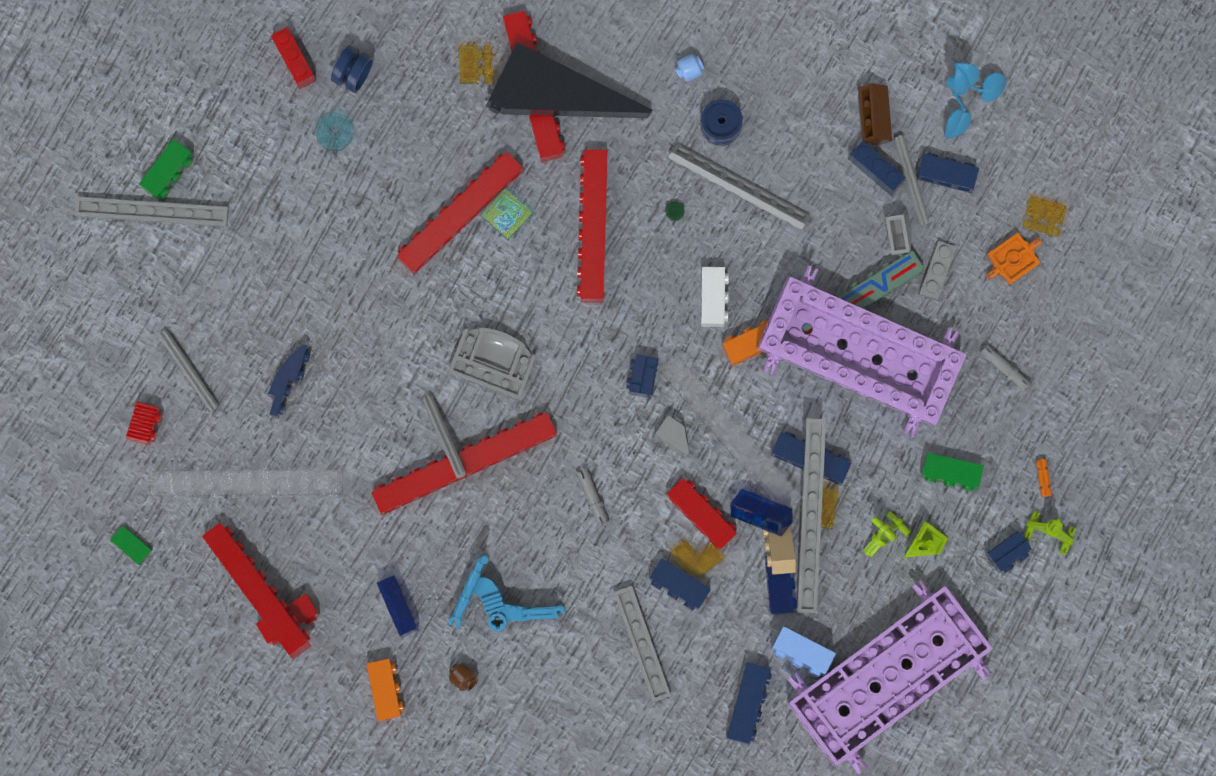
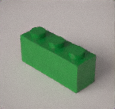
M173 139L139 183L140 187L158 201L166 198L170 193L169 188L172 184H176L182 176V171L185 168H189L192 164V158L194 157L192 152Z
M926 453L921 478H925V482L935 484L938 481L943 482V485L946 487L955 488L956 485L963 487L962 490L974 492V490H978L980 487L984 465Z

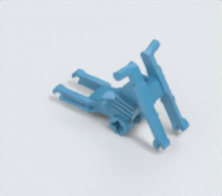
M484 553L478 556L463 591L459 594L458 603L448 624L451 625L455 620L457 621L456 628L460 626L468 603H471L472 594L479 596L482 600L486 615L489 614L490 616L488 621L489 627L494 631L503 630L510 621L558 619L559 614L557 611L565 614V609L562 605L528 607L504 603L502 593L494 581L488 577H480L484 564L489 560V555ZM495 616H499V619L503 620L500 626L492 623L495 620Z

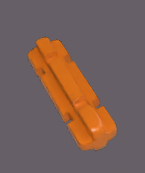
M1039 459L1036 461L1037 469H1039L1037 471L1039 485L1042 487L1040 489L1041 496L1048 497L1052 495L1051 487H1049L1051 485L1049 470L1046 468L1048 464L1046 459Z

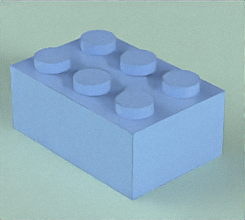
M784 626L771 649L774 651V656L782 660L784 658L791 660L790 664L799 669L802 667L809 670L808 673L817 678L823 677L826 674L836 654Z

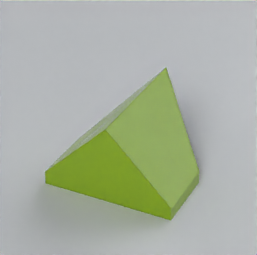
M924 521L904 558L940 555L948 538Z

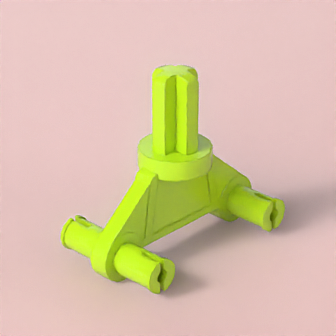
M892 511L888 512L885 517L893 524H884L878 516L871 521L879 531H875L872 535L873 539L864 548L865 555L873 557L881 546L885 547L888 544L887 538L893 542L898 537L893 533L897 529L905 537L911 533V530L903 524L904 520L898 518Z
M1033 511L1030 521H1027L1025 525L1027 529L1023 537L1031 540L1033 532L1038 530L1049 537L1059 539L1063 543L1059 553H1063L1066 556L1069 547L1074 543L1073 537L1077 529L1069 526L1067 533L1062 530L1063 523L1060 522V518L1050 520L1047 523H1040L1038 519L1041 514L1038 512L1036 515L1037 511Z

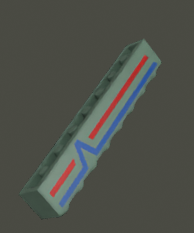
M913 250L909 253H901L897 256L898 260L893 263L891 261L881 266V271L875 273V271L871 272L865 277V281L859 283V281L855 282L849 287V291L846 293L842 291L835 295V297L866 310L923 274L925 268ZM803 324L802 332L807 335L812 332L811 325Z

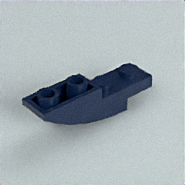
M302 345L285 361L276 374L268 392L269 396L274 398L270 410L271 417L279 419L280 414H284L286 409L284 401L286 396H290L292 390L290 383L298 385L299 380H303L305 374L303 367L305 362L308 363L311 355L307 345Z

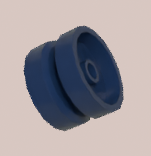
M348 45L339 56L333 68L331 82L339 86L345 84L346 90L354 94L357 93L370 73L374 57L366 52L359 55L358 48Z
M719 99L712 101L705 107L702 113L700 129L703 137L715 146L732 144L741 133L742 113L737 105L729 100Z

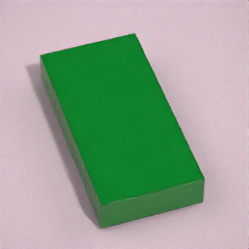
M123 525L110 539L111 542L138 565H141L152 552L149 547Z

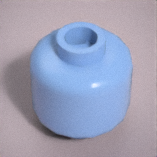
M689 54L677 61L678 67L675 68L679 78H684L687 82L700 77L703 73L702 70H704L699 56Z

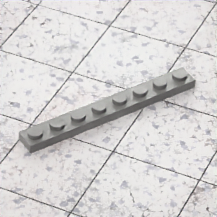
M679 144L670 153L669 158L674 160L675 163L683 165L693 173L700 174L710 182L716 183L725 190L737 194L743 200L749 201L757 205L758 208L772 213L775 217L783 219L793 227L802 230L810 217L807 213Z
M76 197L75 216L227 227L229 208Z

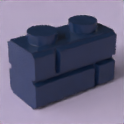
M636 354V358L631 359L630 370H633L632 378L628 377L626 389H630V395L652 398L659 358Z
M1017 531L985 555L998 573L1001 571L1006 573L1015 567L1012 563L1018 559L1022 562L1029 557L1028 552L1032 548L1022 534Z

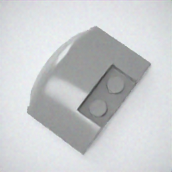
M489 328L464 329L448 373L502 395L520 400L536 357L534 354L531 355L525 347L526 345L504 332Z

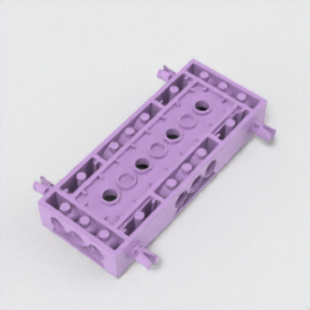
M807 265L801 281L792 277L786 279L756 348L767 353L769 356L762 372L766 373L771 365L769 375L774 376L779 360L785 361L908 415L909 420L903 434L907 435L911 429L909 437L912 438L915 437L914 435L920 422L930 426L937 425L967 355L952 348L959 331H954L951 336L952 328L948 327L942 343L930 339L813 287L812 284L819 270L815 269L810 276L812 266ZM805 323L810 324L812 327V332L808 335L802 332V326ZM839 339H844L847 342V347L844 350H840L837 347ZM878 354L881 356L882 362L880 365L872 363L873 355ZM909 370H914L917 373L914 381H910L907 378Z
M922 579L918 582L921 589L914 584L912 588L922 599V604L811 687L804 683L798 672L794 674L798 683L791 677L787 679L798 693L797 697L787 705L834 767L844 760H848L857 774H860L861 770L858 764L864 770L868 768L857 754L860 748L968 667H973L982 681L986 679L983 671L988 676L993 674L982 661L983 656L993 648L946 586L934 594L929 591ZM934 636L942 637L943 644L941 646L933 644L932 639ZM903 659H909L912 662V667L909 670L902 668L901 661ZM872 682L880 684L881 690L879 693L871 692L870 684ZM842 705L849 708V715L846 717L841 716L838 712L839 707Z

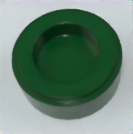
M671 202L667 205L666 216L669 220L679 221L683 218L685 210L681 203Z

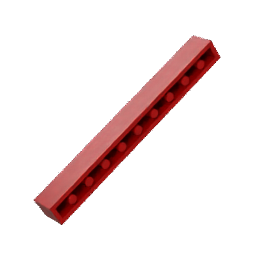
M540 412L532 416V420L528 422L522 420L516 423L515 427L510 430L505 428L498 431L495 437L490 438V436L479 440L480 443L475 446L469 444L463 447L462 451L457 454L466 472L464 477L456 478L449 459L445 455L444 460L439 462L437 460L431 461L422 470L416 468L410 471V475L404 478L398 476L392 479L391 484L376 486L374 488L375 491L371 492L380 514H387L557 437L548 414Z

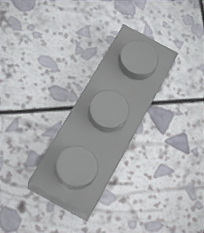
M938 241L919 295L935 301L938 300L956 250L955 246Z

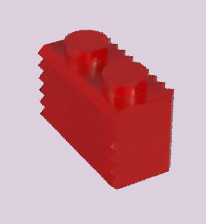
M137 401L126 438L148 446L151 445V442H155L157 437L156 425L161 423L163 417L161 409L157 406Z

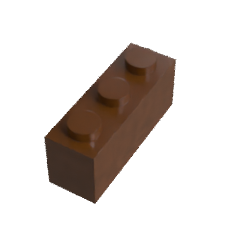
M870 83L859 87L862 140L867 144L881 145L892 141L888 86Z

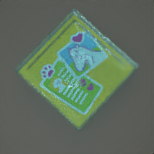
M505 187L480 216L509 241L534 212Z

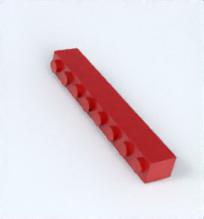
M525 11L503 16L511 52L516 42L535 51L534 45L537 44L535 34L530 32L529 27H532L530 16H526ZM529 115L541 163L562 158V151L566 150L563 140H559L558 133H561L559 123L554 122L553 116Z
M585 149V155H581V167H584V174H580V185H584V192H580V204H583V211H579V222H583V228L579 229L578 240L582 241V248H578V259H582L581 267H578L577 278H581V285H577V297H581V302L604 303L608 150Z
M508 152L504 155H498L490 168L486 167L480 173L481 176L476 181L472 180L466 186L467 190L465 192L458 193L453 198L454 202L449 207L447 205L444 206L439 212L440 215L435 220L433 218L429 220L425 225L426 228L422 232H417L411 238V243L403 245L398 250V260L415 275L522 174L523 168Z
M220 522L202 535V538L288 655L295 659L312 646L308 641L311 637L305 629L301 631L297 625L300 622L294 614L290 616L286 611L289 607L283 599L279 601L275 595L278 593L272 585L267 586L265 583L266 576L261 570L256 571L253 567L256 563L250 555L246 557L242 552L245 548L240 541L235 542L232 536L235 534L229 526L224 527Z

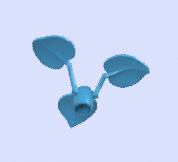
M955 63V74L948 78L946 85L954 91L953 96L956 97L961 110L956 109L949 116L945 129V138L950 139L963 134L971 123V114L965 112L966 108L959 95H964L968 88L982 92L981 99L983 101H993L1002 94L1006 86V78L1003 74L999 72L989 74L983 81V88L973 86L980 76L978 67L970 63Z

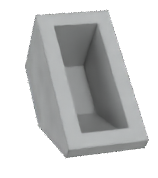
M909 213L885 217L891 255L911 252L912 230Z
M668 415L655 433V437L687 458L689 450L685 428L682 425L683 421L674 415L673 417Z

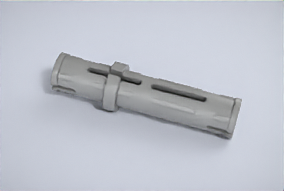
M989 345L980 353L1001 371L1008 381L1011 380L1023 392L1031 384L1019 373L1018 368L1012 367Z
M588 469L583 470V473L578 472L577 476L589 502V510L594 514L597 526L601 527L604 524L610 523L603 509L604 504L599 499Z

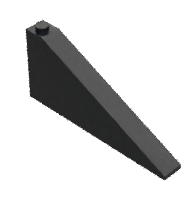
M517 42L486 104V107L491 112L503 115L648 119L653 111Z

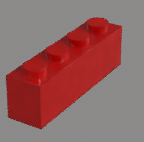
M683 478L666 494V497L721 551L737 535L735 532L736 527L730 521L726 523L722 519L723 514L716 507L713 509L708 504L710 502L703 493L699 495L695 491L696 486L689 479L686 481Z

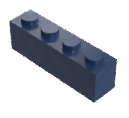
M780 432L771 456L804 470L805 439L800 441L795 438L796 435L790 432ZM825 448L823 479L842 486L851 462L848 461L849 458L838 454V456L830 454L831 450Z
M746 663L726 739L747 745L750 744V741L754 742L757 730H754L755 722H760L762 711H759L760 703H765L767 692H764L765 684H770L772 676L769 673L770 668Z

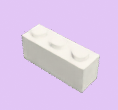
M702 267L701 327H724V322H728V310H725V303H728V292H725V284L729 283V273H725V267Z

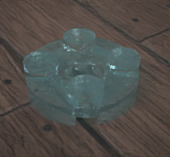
M330 113V115L319 119L315 127V134L318 143L326 150L342 151L352 141L353 127L348 118L343 114ZM336 127L339 134L333 137L329 131L330 129L334 130Z

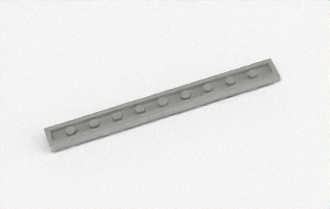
M806 418L797 612L817 613L826 419Z

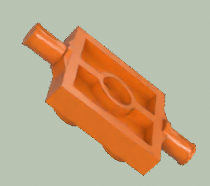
M1016 233L989 252L986 256L992 262L994 269L985 274L990 281L999 274L1010 286L1037 267L1041 262L1035 256L1034 249L1042 244L1041 240L1037 237L1028 243L1023 240L1019 233Z

